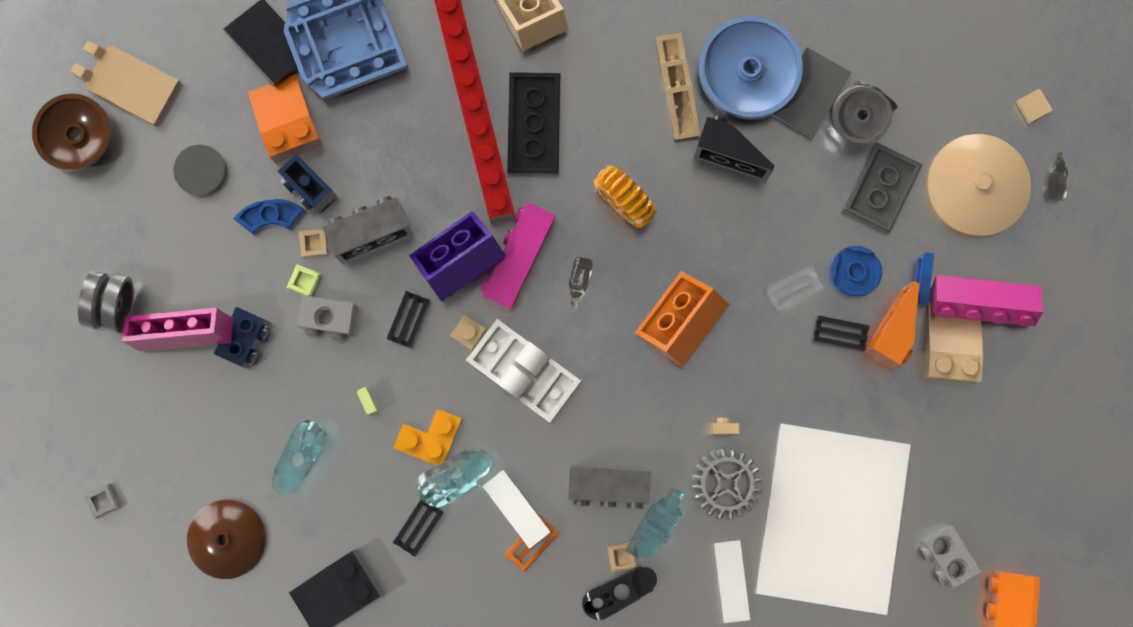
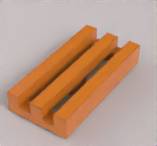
M541 515L539 517L552 534L525 564L520 562L531 550L528 546L517 557L513 555L515 550L524 542L521 537L505 554L523 572L530 567L560 534Z

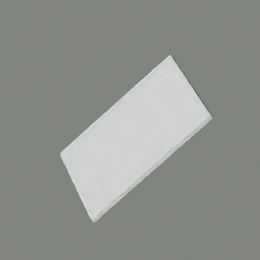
M780 424L755 593L887 615L911 445Z

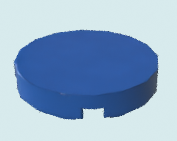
M850 246L841 250L833 258L830 265V279L833 286L841 294L848 297H863L870 294L879 285L882 278L880 260L875 256V253L863 246Z

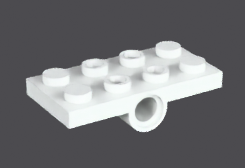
M496 319L466 359L469 364L549 423H551L581 382V380L552 360L542 350L525 340L498 319Z

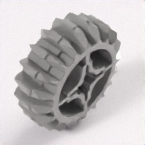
M721 448L720 457H717L715 451H711V461L705 456L701 458L702 462L706 465L704 468L700 465L695 466V469L701 472L700 476H691V479L699 480V485L691 486V490H700V494L693 497L694 500L703 498L704 501L699 507L704 509L709 505L710 508L707 514L710 516L714 514L715 510H718V519H722L724 512H727L728 519L733 520V511H736L739 517H743L744 514L741 508L744 507L750 512L752 507L748 504L749 500L754 503L759 501L758 498L752 496L753 492L762 493L761 488H755V483L763 482L762 478L754 479L753 474L760 472V469L754 468L750 470L749 467L754 463V460L749 459L744 463L743 460L746 456L744 452H741L738 458H735L736 449H731L729 456H726L725 448ZM720 462H731L739 467L732 473L725 474L715 465ZM710 471L716 480V487L708 495L705 481ZM744 473L748 482L745 496L741 494L737 487L738 480ZM720 477L724 479L733 478V484H731L733 485V491L729 489L720 490V484H723L720 483ZM727 493L738 503L731 506H721L714 501Z

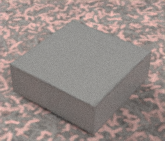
M111 484L102 486L84 495L94 519L103 517L121 508Z

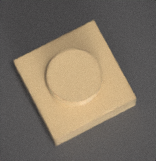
M464 314L450 337L472 351L485 333L486 328Z
M717 418V423L710 424V434L737 435L739 434V423H733V418Z

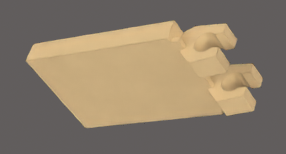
M87 41L83 50L98 59L95 67L91 72L75 63L70 72L86 81L84 86L87 87L86 90L157 126L181 82L112 45L110 47L106 45L105 49H102L98 45Z

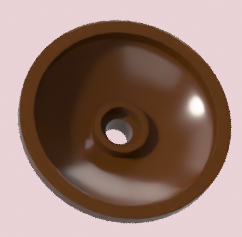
M74 93L59 95L45 103L38 111L32 126L33 144L40 157L53 167L67 171L81 170L98 161L105 153L111 137L110 121L104 109L93 99ZM77 132H80V138L78 140H74V135Z
M219 500L206 505L194 516L187 532V549L193 563L203 573L218 579H233L248 573L261 560L266 547V529L261 517L249 505L236 500ZM221 535H224L227 539L224 545H221L218 541Z

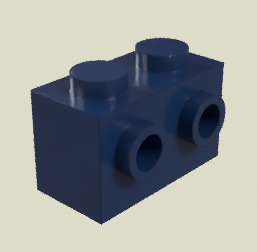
M297 154L277 171L284 178L281 183L290 193L296 190L302 196L298 201L308 211L313 208L319 213L337 196Z
M235 307L231 316L233 318L231 343L218 344L214 355L248 369L249 365H253L258 357L259 351H257L260 341H264L268 336L270 327H268L269 321L239 307Z

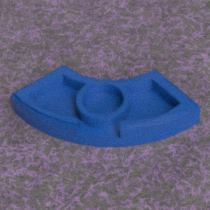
M265 200L248 205L237 213L233 219L255 236L259 231L270 226H281L291 231L305 214L306 210L287 200Z

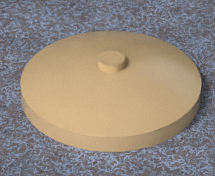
M971 134L951 141L934 157L926 176V195L933 213L946 227L956 233L969 237H988L1006 230L1022 216L1031 195V178L1024 159L1010 144L994 136Z

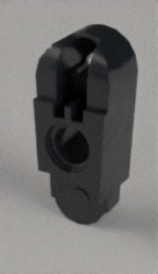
M639 566L594 586L583 596V610L592 619L599 621L606 619L652 592L657 584V575L653 569ZM619 584H625L629 588V594L622 599L614 595V589ZM600 598L603 601V605L600 608L594 607V599Z

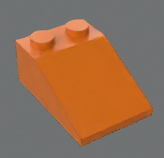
M296 74L285 78L275 87L269 84L248 92L260 134L268 155L274 163L323 145Z
M916 281L903 287L863 352L888 369L900 367L902 363L905 365L914 352L911 350V347L915 340L919 283Z

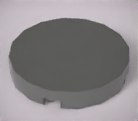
M193 145L181 151L176 158L173 168L174 178L179 187L190 195H210L223 184L226 176V166L221 155L210 146Z

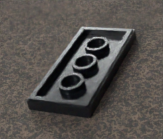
M509 72L508 175H559L561 73Z

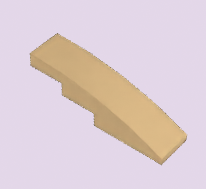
M682 32L656 36L674 139L700 136L693 85L690 80L688 61L685 57Z

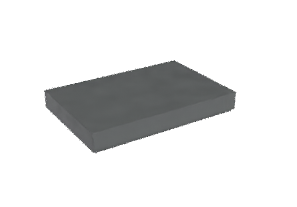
M807 47L802 54V79L795 95L783 109L771 116L813 139L851 72Z
M876 142L842 212L889 234L923 164Z

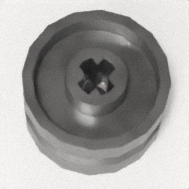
M856 85L845 89L837 96L832 105L831 118L835 129L841 136L853 143L867 144L877 141L887 132L891 125L893 112L890 101L882 92L870 86ZM860 110H865L864 113L867 115L865 119L858 118Z
M96 271L88 273L83 282L78 301V320L81 327L98 330L103 326L105 331L121 334L125 317L131 316L133 308L134 284L132 278L114 275L110 279L106 273Z

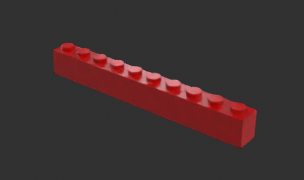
M434 0L490 223L515 218L461 0Z

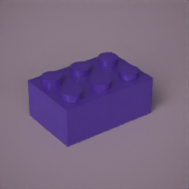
M472 210L415 250L409 257L442 302L467 283L475 280L477 276L491 266L496 265L506 255L491 232Z

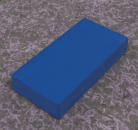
M925 252L918 257L916 282L919 283L917 307L919 308L929 305L934 253Z

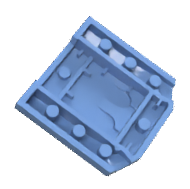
M295 0L287 3V19L284 25V33L302 80L324 100L408 68L382 0Z

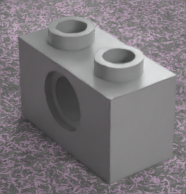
M302 295L297 327L304 329L303 334L319 336L320 331L329 333L330 338L344 340L345 335H353L357 305L351 302ZM325 312H331L333 315V320L328 325H322L321 316Z

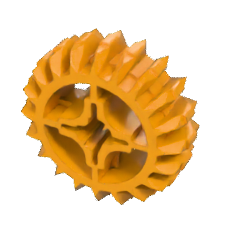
M607 166L594 180V186L604 200L633 226L642 228L657 213L652 200L641 187L617 167Z

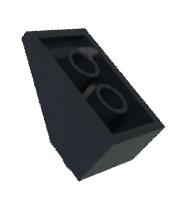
M720 116L707 117L694 157L767 181L775 165L732 124L727 123V119Z
M357 549L341 557L289 592L309 627H334L384 595Z

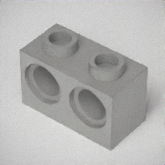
M945 525L920 541L923 546L921 548L923 556L929 563H934L937 568L935 574L943 586L947 584L948 587L956 588L981 572L953 525ZM939 539H943L946 542V550L939 554L936 551L935 545ZM954 562H958L961 568L957 576H952L950 573V566Z

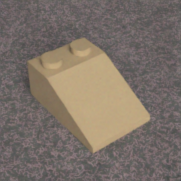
M495 0L522 51L569 30L564 9L558 0Z
M929 302V305L926 307L922 379L969 384L982 382L983 344L981 321L943 318L931 315V302Z

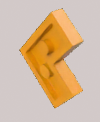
M437 409L428 433L403 424L393 448L443 468L462 419Z

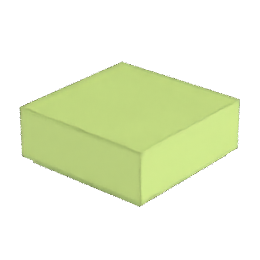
M297 264L287 289L304 296L313 297L322 275Z
M364 387L358 390L357 394L366 414L372 416L380 412L370 389Z

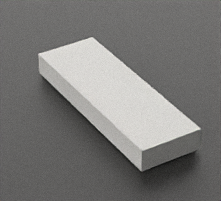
M504 470L483 485V488L529 549L534 548L551 534V531Z
M740 540L713 543L723 623L750 620Z

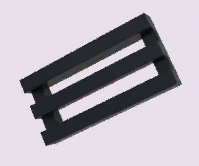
M405 291L386 339L412 349L431 301ZM409 299H413V302L406 316L400 334L397 338L395 337V334L400 324V321L403 317ZM418 302L423 303L407 342L404 340Z
M818 315L812 342L864 352L870 325ZM821 323L861 330L862 332L857 334L822 327ZM822 332L860 340V343L854 344L819 337V334Z
M421 498L393 543L416 557L444 512ZM426 506L427 510L415 526L414 530L412 531L406 542H402V538L404 537L409 527L421 511L422 507ZM431 512H435L436 515L414 549L411 548L410 545Z

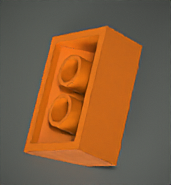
M680 272L636 330L635 334L664 356L683 367L730 304L714 288Z
M993 571V576H990L988 582V590L991 592V603H988L986 608L989 627H1037L1040 577Z

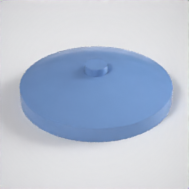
M756 16L735 18L719 26L705 42L699 60V78L706 96L718 109L740 119H761L783 109L795 95L803 73L801 52L791 34L776 22Z

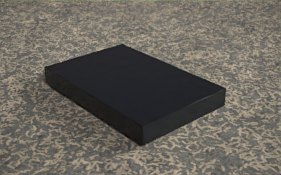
M259 0L223 28V30L275 87L298 68L284 33L286 22L265 0Z

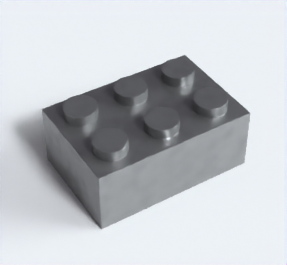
M384 197L376 202L377 205L368 209L367 206L359 207L352 211L353 215L346 218L338 216L328 221V225L324 226L323 230L333 255L341 263L413 235L404 209L397 197Z
M570 467L568 499L573 500V505L589 506L590 501H600L601 507H616V502H625L626 508L643 509V504H649L651 471Z

